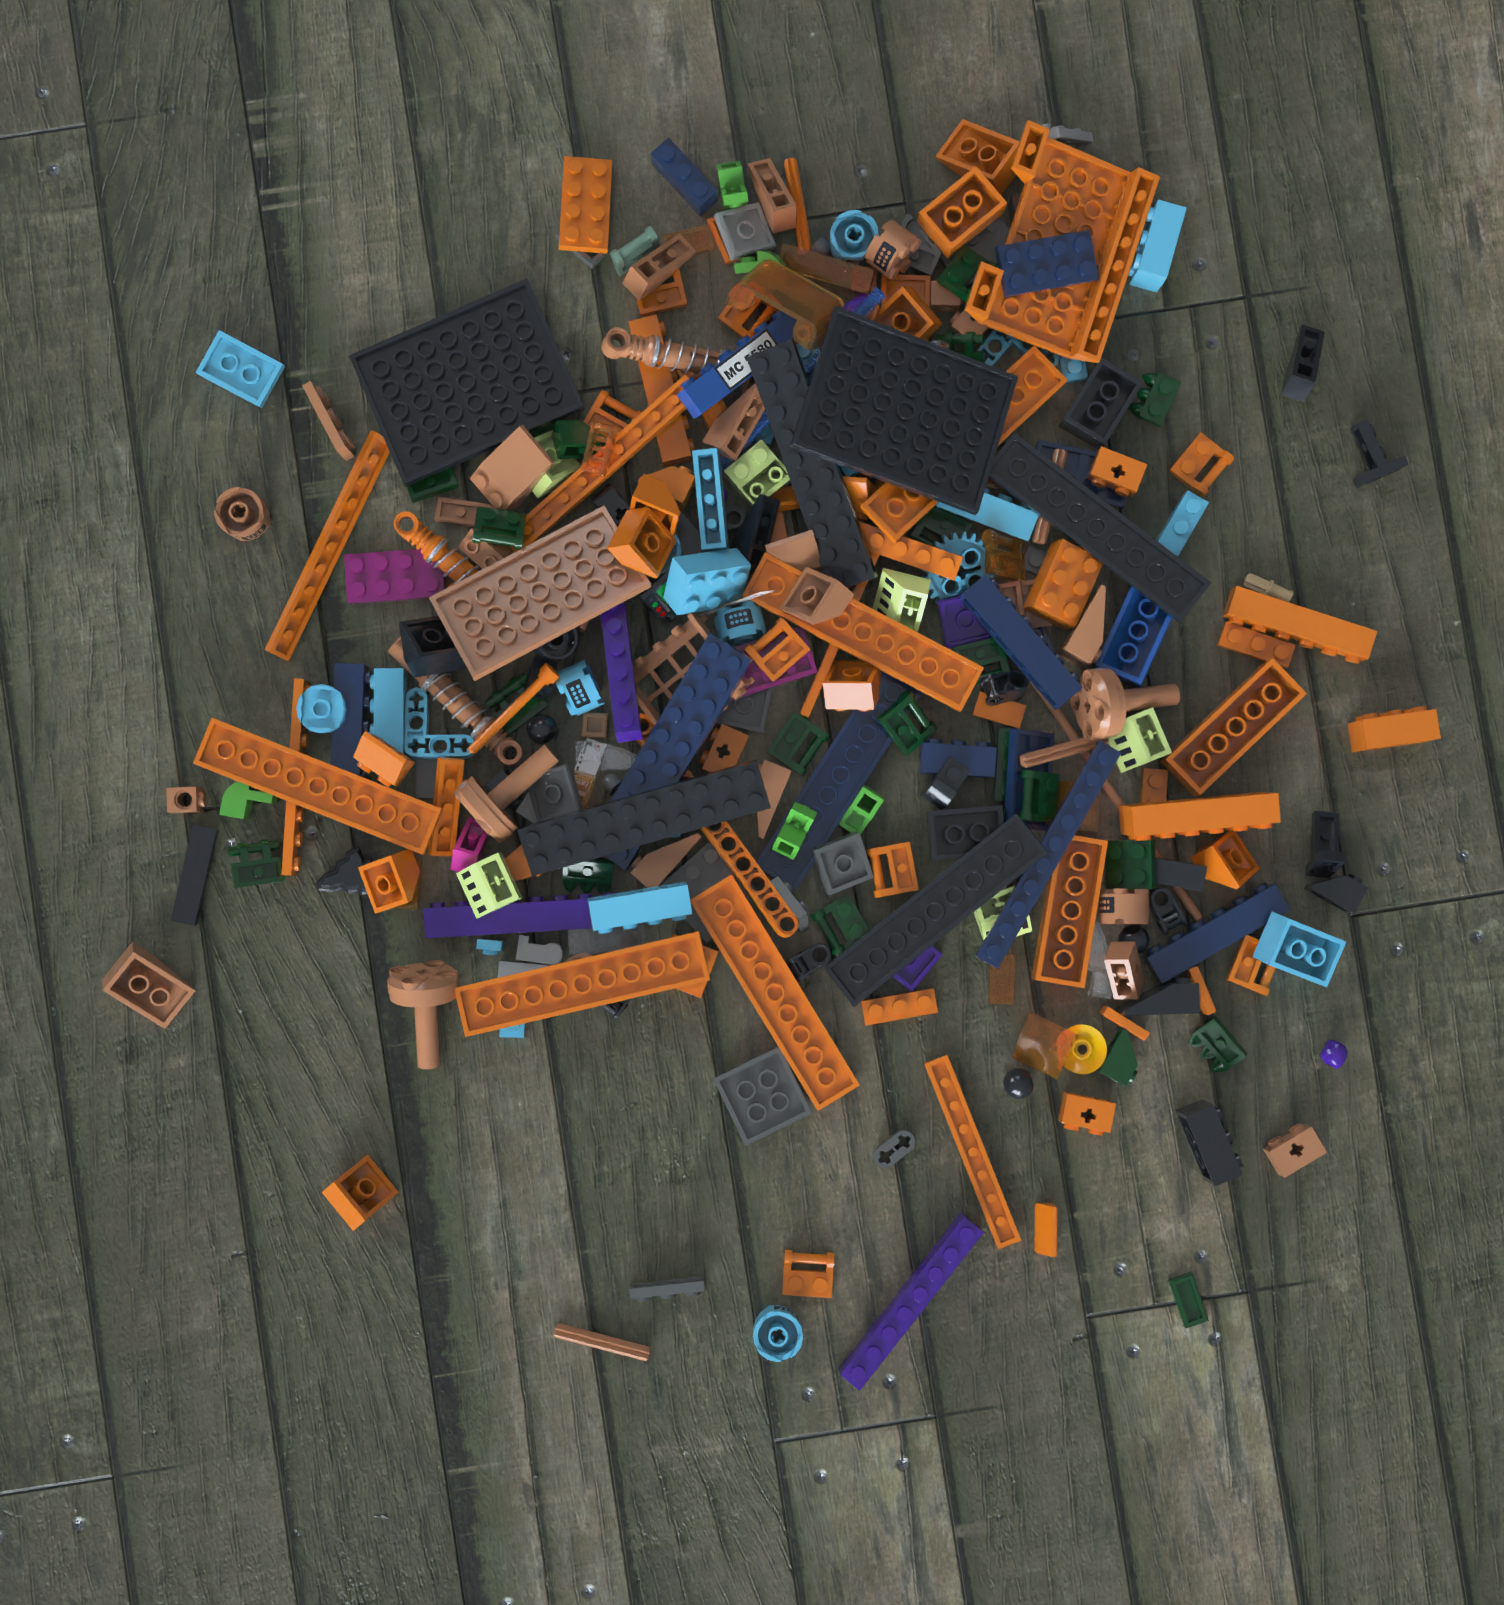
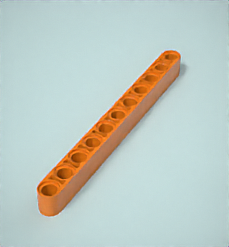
M640 714V722L646 723L649 728L642 732V740H636L641 748L654 728L653 723L646 714ZM689 769L681 781L694 777ZM727 821L719 823L720 829L717 831H712L708 827L700 828L776 934L783 938L792 936L799 926L797 917ZM724 840H731L735 848L731 851H726L722 848L721 843ZM738 860H746L749 864V869L746 871L739 870L736 862ZM755 879L760 880L764 886L763 890H753L751 881ZM769 899L775 900L778 904V909L776 911L768 910L765 902ZM783 919L791 921L793 925L792 930H782L780 921Z

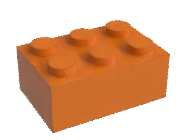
M975 166L919 212L917 223L946 258L949 259L1004 213L1007 202Z
M1064 539L1052 542L1022 609L1063 630L1076 627L1103 564L1085 550Z
M1427 706L1380 713L1379 717L1378 713L1364 714L1355 717V722L1347 724L1352 752L1441 739L1437 709L1427 710Z

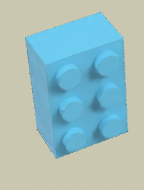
M1159 199L1154 208L1150 207L1135 252L1137 254L1128 276H1131L1129 285L1158 292L1168 276L1187 207Z
M737 548L672 557L663 598L676 615L713 610L743 598L742 595L751 564Z
M1271 912L1253 958L1327 987L1346 941Z

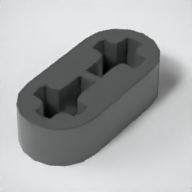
M900 1129L892 1134L874 1150L873 1159L875 1163L881 1168H889L914 1148L915 1138L913 1134L906 1129ZM900 1135L910 1137L907 1147L904 1145H900L897 1149L894 1147L900 1142L898 1138ZM890 1149L894 1150L889 1154L890 1160L888 1162L878 1160L880 1158V1151L883 1150L886 1153Z

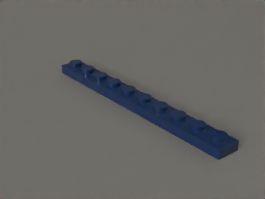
M1102 741L1097 742L1040 842L1048 851V854L1021 875L977 951L976 957L997 969L999 968L1120 757L1121 752Z

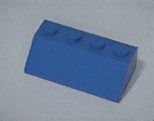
M1130 587L1102 649L1103 652L1095 666L1111 669L1121 682L1135 688H1141L1173 618L1133 587Z

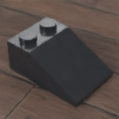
M1184 976L1173 977L1171 981H1166L1163 984L1160 983L1141 993L1139 999H1130L1115 1007L1116 1012L1122 1015L1200 1013L1199 983L1191 982V978Z

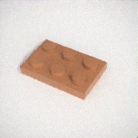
M311 381L302 385L336 451L346 461L354 458L352 449L355 447L344 430H340L344 426L337 413L335 414L333 409L329 408L332 406V403L326 392H323L320 386L316 387Z

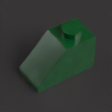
M558 420L552 433L558 459L591 458L609 442V438L581 420Z
M1119 1027L1107 1048L1104 1063L1096 1071L1126 1087L1127 1083L1131 1084L1137 1075V1070H1135L1137 1061L1128 1031Z

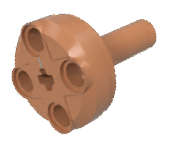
M1093 668L1083 671L1079 677L1082 689L1070 698L1071 707L1075 712L1083 736L1087 741L1110 739L1119 735L1124 727L1126 712L1177 705L1180 701V691L1174 683L1124 690L1120 679L1114 671L1108 668Z
M543 745L490 792L474 776H471L468 780L463 781L453 794L470 812L481 828L497 842L501 843L506 841L518 829L517 824L505 808L558 763L559 760Z
M430 960L424 963L393 967L389 970V977L387 979L390 1001L400 1006L414 1007L417 1063L421 1069H433L440 1066L437 1005L455 1000V988L461 986L459 972L441 960Z

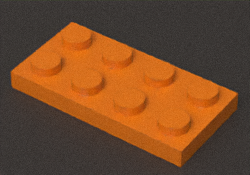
M564 156L559 250L608 253L612 160Z

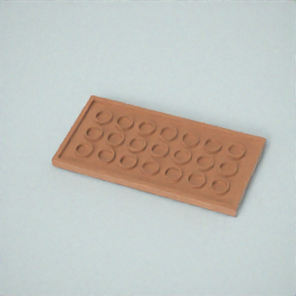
M605 506L590 512L429 597L474 681L651 587V583L645 574L622 565L607 549L618 527Z

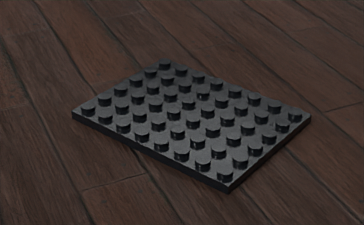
M527 278L349 355L405 487L499 447L521 425L531 433L585 409Z
M834 306L790 447L976 515L980 509L1018 376Z

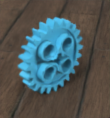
M961 531L959 538L956 532H951V539L942 535V543L933 541L935 547L963 556L960 567L970 569L978 565L981 566L979 570L962 571L961 576L957 575L954 581L955 587L950 592L945 591V584L951 579L939 577L937 574L922 570L926 572V575L921 577L931 580L929 590L932 591L928 597L932 599L938 596L935 601L936 604L938 599L963 594L970 588L968 582L969 578L973 575H977L979 579L984 575L988 578L1000 576V573L993 569L1000 564L992 562V559L997 554L994 552L988 553L992 547L990 544L982 546L984 538L980 537L975 542L976 534L971 533L967 539L966 532ZM973 551L975 554L974 560L966 563V553Z

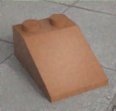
M521 425L480 464L470 480L495 509L512 511L523 503L553 465L554 461L528 430Z
M1100 585L1092 593L1083 609L1077 626L1071 629L1058 652L1060 657L1081 669L1096 663L1103 652L1099 648L1103 643L1106 595V587L1104 585Z
M134 942L128 946L102 979V991L164 1029L196 991L195 988L157 957Z

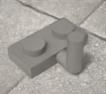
M1050 123L1042 125L1050 129L1049 138L1080 150L1093 143L1092 132L1082 131L1080 128L1067 129L1064 126L1051 128Z

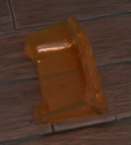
M763 260L732 287L725 303L741 310L754 306L758 300H763L795 318L797 321L793 328V338L799 345L808 350L821 348L834 306L844 309V303L837 295L773 260Z

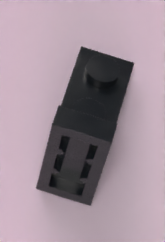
M1367 419L1358 422L1350 428L1370 470L1353 479L1356 488L1401 470L1409 464L1405 455L1391 462H1386L1385 450L1382 446H1379L1375 438L1376 431L1373 425L1368 423Z
M1314 811L1312 813L1311 861L1305 866V876L1330 878L1345 863V853L1339 852V813Z

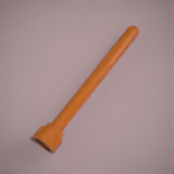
M545 663L539 669L538 678L468 747V751L471 754L477 753L545 684L547 686L550 683L553 684L560 677L551 665Z

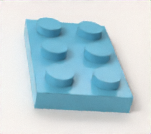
M219 330L196 373L246 401L263 408L285 366Z

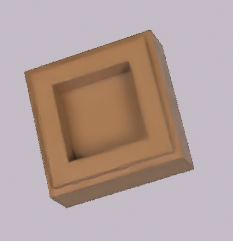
M583 713L582 737L607 738L608 713Z

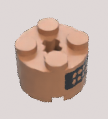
M892 219L881 227L885 231L880 236L876 234L872 239L865 254L867 259L865 262L893 280L899 271L905 273L911 264L909 258L912 253L917 251L922 241L915 234Z
M241 487L228 489L216 501L217 505L216 510H214V516L217 524L227 534L240 541H250L258 538L271 524L270 511L267 504L260 496L249 489ZM244 510V516L240 518L242 516L241 511Z
M1100 889L1099 924H1149V889Z

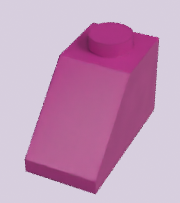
M468 817L453 849L451 870L460 872L482 860L489 835L474 818Z

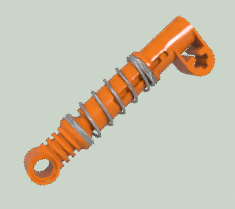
M404 511L396 515L394 528L398 534L406 541H412V546L417 545V550L422 549L423 559L428 564L435 562L433 568L438 567L444 572L443 577L448 575L456 584L480 571L479 566H474L469 562V557L464 558L459 553V548H452L448 551L449 539L447 540L443 535H433L434 531H428V526L423 527L424 523L413 513ZM406 518L413 520V528L410 531L401 530L400 523Z

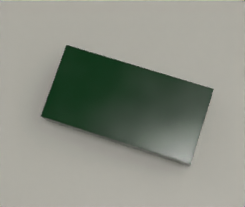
M1188 1272L1168 1279L1184 1328L1186 1329L1209 1321L1193 1273Z

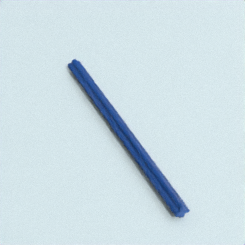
M875 287V290L868 294V297L861 302L862 304L857 306L853 313L868 317L867 314L870 315V312H873L871 309L875 310L877 308L876 305L879 306V303H881L880 300L883 301V298L885 299L886 297ZM814 353L815 356L812 355L811 361L808 360L806 362L807 365L804 364L809 380H811L810 377H812L817 361V353ZM766 411L761 415L739 455H742L741 453L748 448L747 446H750L754 439L760 435V432L762 433V430H765L764 428L770 424ZM720 456L723 475L724 470L735 460Z

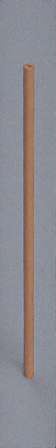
M1032 684L1070 741L1080 739L1060 707L1054 710ZM1090 751L1079 753L1086 763L1091 755ZM1107 778L1102 787L1117 809L1118 805H1126ZM1155 847V857L1163 858ZM1170 886L1194 921L1203 917L1184 888Z

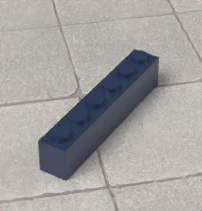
M984 575L968 588L959 599L1054 710L1058 709L1082 689L1080 679L1072 671L1069 673L1063 666V659L1057 653L1053 654L1047 647L1048 642L1041 634L1037 635L1032 630V624L1029 619L1024 615L1020 616L1015 610V603L1008 596L1004 597L999 591L998 583L993 578H988Z
M335 663L334 688L344 696L348 711L342 725L332 732L330 764L368 779V773L357 766L359 761L353 758L363 733L365 731L370 732V719H367V709H370L371 695H368V685H370L372 671L365 664Z
M1265 882L1253 888V894L1248 897L1245 895L1237 897L1231 901L1233 905L1229 908H1218L1210 913L1212 917L1203 922L1200 919L1189 925V931L1183 934L1179 931L1168 937L1169 942L1163 946L1159 943L1147 949L1148 954L1143 956V959L1157 983H1165L1267 924L1271 912L1283 915L1290 911L1276 884L1267 885Z

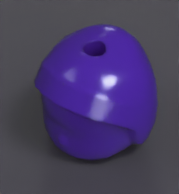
M1327 1040L1325 1047L1320 1053L1321 1060L1335 1069L1340 1068L1348 1056L1346 1046L1334 1040Z

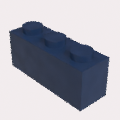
M669 137L650 153L652 165L700 217L718 202V191Z
M927 739V743L923 742L921 744L920 774L937 775L950 756L970 770L967 777H995L997 747H990L991 743L976 742V746H968L966 741L951 740V744H941V739Z

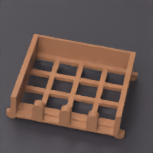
M690 613L687 615L689 620L684 625L673 628L671 630L672 635L664 641L655 643L652 646L653 650L645 657L641 656L634 661L638 705L654 726L659 720L660 715L651 702L663 692L670 700L673 694L668 688L680 678L683 679L692 664L691 662L682 669L672 655L686 645L693 656L696 657L698 652L690 643V640L698 633L706 640L709 633H711L704 624L708 620L706 615L699 617L696 613ZM668 659L677 671V674L664 684L655 672V669ZM651 674L660 688L647 698L637 684L647 675ZM743 676L730 700L732 698L737 700L747 692L745 688L755 682L753 677L747 680Z

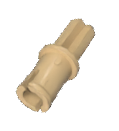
M1252 573L1246 576L1243 583L1245 587L1286 602H1290L1293 596V591L1274 584V580L1268 581Z

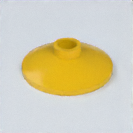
M1074 1025L1065 1030L1060 1036L1057 1044V1054L1062 1065L1069 1071L1077 1074H1089L1096 1071L1104 1063L1107 1055V1044L1103 1035L1097 1029L1089 1025ZM1081 1045L1087 1047L1086 1054L1079 1053L1078 1048Z

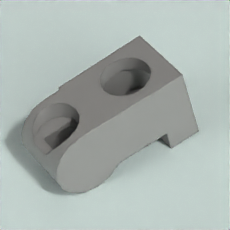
M519 935L516 960L556 964L563 959L564 949L560 944L555 942L546 945L531 943V936Z

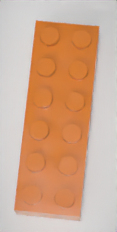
M1271 658L1259 666L1171 750L1172 753L1166 755L1160 762L1193 797L1199 796L1307 693L1274 658Z
M1253 792L1118 805L1121 835L1129 836V840L1136 839V841L1151 840V835L1160 838H1174L1175 833L1177 835L1195 836L1200 835L1199 830H1201V833L1209 832V834L1224 833V828L1225 830L1247 831L1248 826L1249 828L1268 829L1272 828V823H1281L1279 794L1274 792Z
M1074 835L1048 880L1031 979L1085 988L1108 841Z

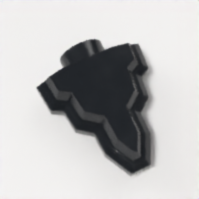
M359 846L347 851L346 857L337 861L335 869L324 873L316 882L318 890L326 892L343 890L348 894L358 892L361 896L367 895L368 893L358 867L371 863L373 860L371 858L365 859Z

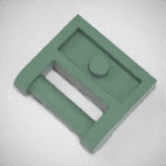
M649 225L644 229V233L619 250L614 249L609 253L613 260L614 269L620 277L629 271L631 265L659 247L657 234Z

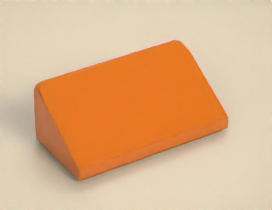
M1035 1203L1034 1250L1038 1254L1050 1257L1057 1256L1058 1208L1053 1203Z

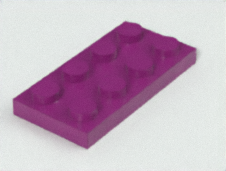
M422 549L344 554L347 603L359 604L428 599L445 589L444 572L438 567L433 568L435 562L428 564L423 559Z
M800 627L792 628L809 647L805 631ZM781 632L758 654L763 658L782 642L787 635ZM757 640L736 646L734 648L738 649L739 651L747 655V653L744 651V648H746L749 644L752 646ZM811 650L774 682L752 661L744 677L747 680L753 677L755 682L745 688L747 692L740 698L816 674L818 671Z

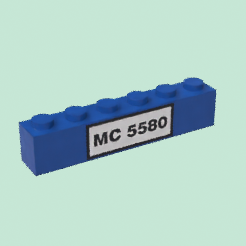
M794 306L787 311L782 308L772 315L774 321L769 325L765 321L755 328L756 334L752 338L746 335L736 343L738 348L733 352L728 349L717 358L720 362L715 366L709 363L699 371L701 376L695 380L692 376L681 384L683 390L676 395L694 419L753 375L746 357L790 339H794L797 342L811 331Z

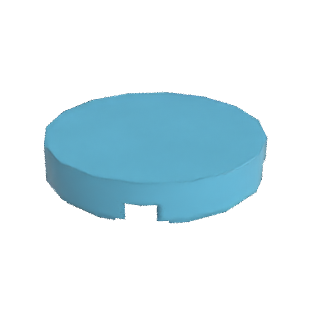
M325 684L309 687L299 697L296 707L300 722L308 730L320 734L331 733L338 729L345 721L348 711L347 703L342 693L336 688Z

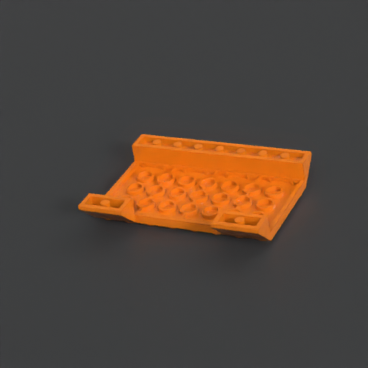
M1027 120L1011 167L1025 185L1005 245L1090 230L1099 280L1004 298L1001 284L1004 270L981 261L965 311L979 324L1064 358L1099 363L1160 176L1140 167L1132 172L1124 170L1049 138V128Z

